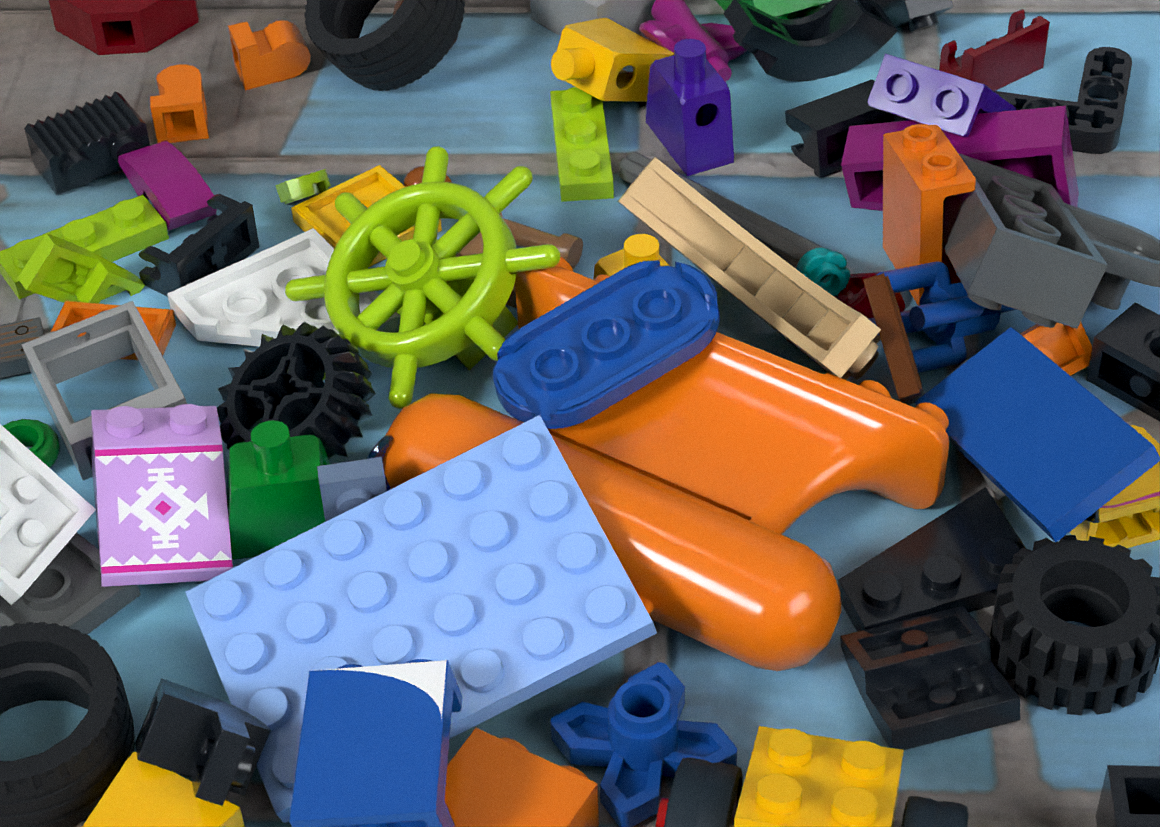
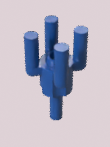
M930 262L877 274L884 273L885 276L889 277L894 293L924 288L919 306H914L911 310L900 312L907 334L924 331L930 339L936 342L935 346L912 350L918 373L962 363L967 356L965 336L995 330L1000 321L1001 313L1017 310L1002 305L1000 310H992L973 302L967 296L968 293L962 282L952 284L949 269L943 262ZM874 317L868 318L871 322H873L876 325Z

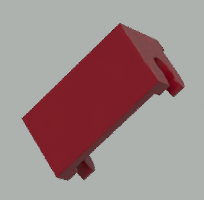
M1024 9L1018 10L1010 16L1007 34L998 39L994 38L987 41L981 47L976 49L971 47L965 50L963 55L955 58L957 42L953 40L945 44L941 50L939 70L985 84L991 90L996 91L1043 68L1050 22L1042 16H1038L1032 20L1031 25L1024 28L1025 11Z

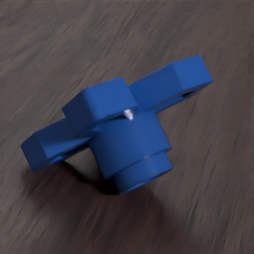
M658 662L629 677L628 682L623 684L613 696L608 708L582 701L553 716L550 720L551 739L570 764L607 767L600 783V803L619 827H633L658 813L662 776L674 778L683 758H697L711 763L720 762L737 766V747L717 723L679 720L685 705V686L663 662Z

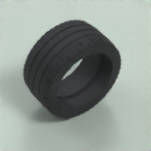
M307 0V5H305L306 30L318 50L348 78L365 88L377 89L378 91H389L391 89H398V87H405L407 84H412L415 80H419L423 75L428 74L432 68L434 69L437 66L436 64L439 61L441 62L445 54L447 55L450 47L454 44V40L457 39L461 23L464 19L463 14H465L464 0H404L391 19L376 31L359 38L365 19L380 0Z
M46 622L16 623L12 626L6 625L0 628V714L10 708L38 700L67 701L88 709L87 714L73 732L45 752L15 761H0V827H75L78 823L85 822L126 760L134 752L133 717L121 676L106 650L95 639L92 640L89 635L82 634L80 630H73L65 625L59 626L57 623L46 624Z

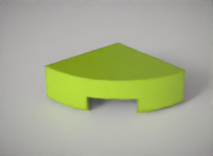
M326 169L275 186L281 203L288 204L328 190L331 184Z

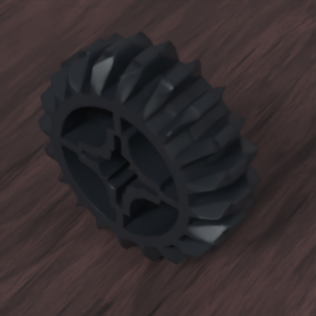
M303 322L297 330L282 325L277 338L262 334L259 348L255 351L243 349L245 361L240 367L228 368L233 378L232 382L218 389L222 399L225 401L217 407L219 421L222 423L220 425V432L223 442L227 444L226 448L229 450L236 443L252 442L251 432L254 427L262 422L274 420L287 425L290 437L314 435L320 438L328 459L335 454L348 457L345 444L350 438H363L360 427L357 425L359 421L373 416L366 401L376 394L371 382L368 380L372 373L368 369L367 363L358 354L359 350L348 339L343 340L334 330L328 329L324 325L317 328L306 322Z

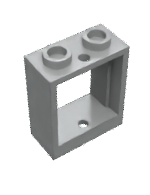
M133 301L110 310L102 311L95 316L21 344L33 380L82 480L93 477L91 416L74 422L56 384L135 353L154 390L107 410L120 406L139 409L176 407L187 404L179 385ZM86 332L85 335L77 337L79 334Z

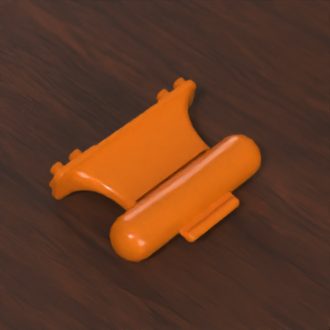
M560 257L559 263L553 268L517 272L515 290L519 329L610 276L598 275L594 280L575 273L571 265L562 257ZM716 332L709 345L699 354L594 417L570 427L547 428L651 619L755 668L772 671L789 670L809 663L828 646L842 612L840 590L831 564L808 546L782 534L816 504L845 491L866 490L909 508L926 509L937 501L943 491L949 452V437L946 432L949 420L945 412L938 406L924 402L916 407H912L892 399L889 391L876 381L864 380L857 385L829 373L821 374L719 332ZM430 393L404 407L396 416L385 435L382 462L384 474L390 488L392 489L523 424V422L461 395Z

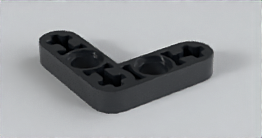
M1099 47L1088 52L1077 102L1000 91L994 92L1013 105L1016 110L1066 106L1072 151L1089 154L1109 153L1117 147L1119 142L1132 58L1127 52L1114 47ZM1102 72L1112 73V76H1101ZM1093 98H1104L1111 101H1100Z

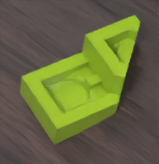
M48 233L45 234L18 276V280L27 291L63 303L65 301L99 304L101 300L127 290L130 296L140 293L145 286L138 276L117 264Z

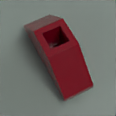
M49 0L55 30L97 55L147 53L199 22L197 0Z

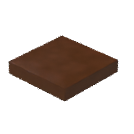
M884 273L863 279L876 325L881 329L879 335L900 402L907 405L914 404L925 393L890 279Z

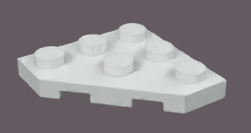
M313 228L167 293L170 309L174 311V315L197 341L260 347L262 334L277 338L282 325L297 330L303 322L317 328L324 325L326 328L332 329L339 334L329 318L324 298L296 302L290 300L285 294L286 284L292 279L326 275L334 248ZM376 291L360 293V313L379 296ZM395 312L377 331L398 332L400 315Z

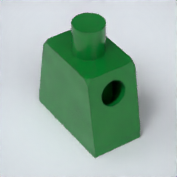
M271 420L262 422L254 427L251 432L252 442L236 443L229 448L227 506L232 560L256 557L325 522L317 466L328 465L330 462L320 438L314 435L290 437L287 425L280 421Z

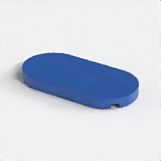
M659 260L643 261L620 270L521 327L503 342L497 353L498 361L495 368L493 366V381L500 404L512 417L523 423L540 415L549 429L570 427L594 417L693 358L709 345L717 332L720 319L717 292L714 285L697 268L675 262V267L660 266Z

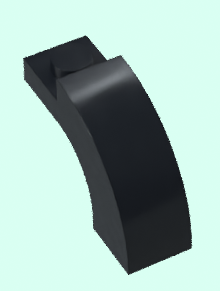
M733 0L723 13L735 31L732 35L734 40L754 55L764 72L769 76L787 81H812L845 72L870 58L898 31L881 7L871 0H831L819 11L798 19L776 18L741 0Z

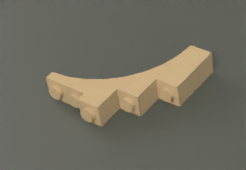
M656 157L651 159L617 201L715 283L727 290L829 374L847 380L850 376L858 380L878 358L877 343L881 340L878 335L881 331L879 327L862 313L835 298L778 256Z

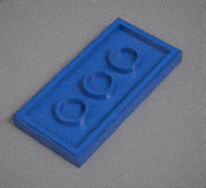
M1012 327L1008 328L914 402L916 406L927 402L941 408L949 420V426L946 429L949 441L1055 542L1059 541L1160 461V456L1151 442Z

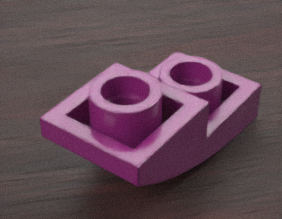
M168 141L119 155L118 163L138 196L144 195L147 200L151 201L155 210L165 220L168 231L216 215L217 209L207 204V201L214 194L188 159Z

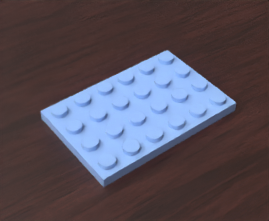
M540 415L185 592L231 705L253 715L270 729V734L257 763V769L275 813L283 823L288 822L290 819L309 671L337 669L348 664L366 667L405 664L414 659L448 660L462 694L461 711L452 712L451 739L657 634L650 615Z

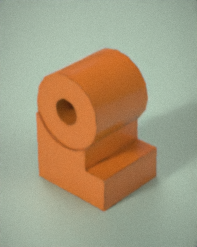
M286 20L275 21L263 30L255 32L251 31L248 22L228 26L234 65L245 90L292 79L301 75L310 64L311 54L299 28L292 22Z
M187 64L173 65L163 69L156 78L159 95L150 96V109L157 143L163 141L175 143L209 139L207 105L199 69Z

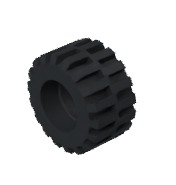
M1065 535L1059 542L1054 543L1048 538H1044L1034 542L1033 551L1025 548L1019 550L1013 555L1012 564L1004 566L997 587L990 631L991 657L998 660L997 670L1005 680L1015 679L1013 690L1024 698L1030 695L1039 698L1038 706L1052 710L1054 705L1067 708V714L1081 716L1083 709L1090 708L1093 709L1096 715L1110 713L1113 703L1124 708L1135 702L1137 692L1145 693L1151 685L1153 674H1156L1160 658V577H1151L1153 567L1143 558L1132 559L1130 557L1131 550L1119 544L1113 548L1104 545V539L1092 536L1089 537V541L1077 540L1075 535ZM1066 621L1080 622L1091 627L1078 626Z

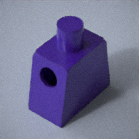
M684 39L677 42L674 46V55L655 60L650 65L646 106L647 125L686 176L734 163L730 90L728 84L706 59L705 44L696 39Z

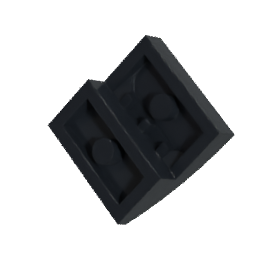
M963 605L840 636L841 649L854 682L875 725L889 748L907 750L1020 720V697L991 662V639Z

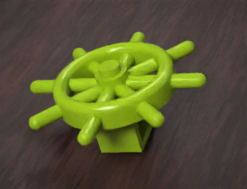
M434 146L426 154L422 183L392 192L368 208L351 193L344 192L338 195L335 200L336 210L351 225L338 241L329 260L326 275L292 279L286 284L285 294L292 301L298 302L324 298L329 318L338 331V335L343 340L348 339L359 350L358 354L366 360L379 366L393 369L388 396L389 402L393 407L403 409L411 404L417 368L446 361L452 356H455L469 371L486 354L492 360L498 361L497 353L506 340L504 337L518 325L517 319L505 306L511 295L517 272L553 268L559 263L560 252L554 245L546 244L517 248L511 230L500 216V213L532 183L533 176L527 167L517 166L512 169L483 197L469 187L445 182L449 156L443 147ZM439 219L458 220L442 237L437 239ZM415 226L413 239L401 241L397 237L403 231ZM481 232L483 253L456 257ZM379 252L387 258L385 267L368 269ZM384 290L360 313V293ZM395 312L400 315L398 332L377 331Z

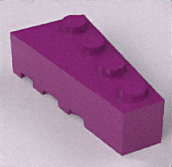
M1066 106L977 114L971 132L965 138L943 131L959 154L1052 184L1064 203L1075 207L1078 206L1079 191ZM909 120L849 126L841 167L851 208L883 211V134L902 131L908 126L921 123Z

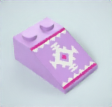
M182 404L166 408L137 409L129 406H120L111 410H91L92 474L102 587L208 581L232 569L223 447L217 407Z

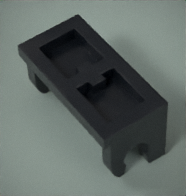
M868 80L785 111L786 125L794 132H798L803 139V143L791 146L793 154L800 161L814 169V174L819 178L842 170L841 163L849 126L906 121L905 118L869 106L868 98L873 88L874 80Z
M222 194L214 195L207 201V204L214 209L222 211L219 216L212 215L208 218L207 225L197 233L185 238L179 247L168 254L156 247L148 246L139 253V257L155 265L153 268L146 266L139 272L140 280L145 286L168 297L167 293L245 259L260 247L253 205L246 201L242 203L237 202Z

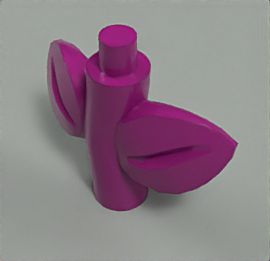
M656 0L651 9V14L655 20L643 22L639 27V31L648 40L673 53L675 44L681 40L696 39L702 41L706 46V59L725 82L732 75V70L727 65L728 61L741 56L747 51L734 40L732 35L735 31L731 25L717 23L700 24L684 0Z

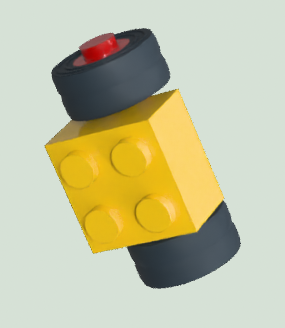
M759 726L744 784L742 769L738 766L720 762L711 763L697 758H683L676 770L669 798L662 797L655 827H893L904 750L879 746L869 741H847L811 735L791 728L775 729ZM908 796V800L905 802L901 827H967L968 807L960 803L938 802L931 798Z

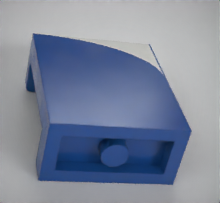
M414 659L405 664L366 667L348 664L337 669L309 671L289 819L292 827H454V821L445 803L451 715L452 712L461 711L462 694L448 660Z

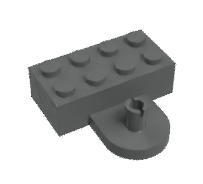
M959 154L975 176L976 186L973 192L947 196L944 199L942 246L956 271V275L960 278L968 293L967 296L973 302L992 310H1000L1002 305L1020 310L1022 315L1028 320L1044 327L1053 328L1056 323H1061L1077 329L1090 301L1104 308L1119 309L1120 301L1131 280L1153 287H1160L1159 239L1123 222L1064 203L1052 184Z

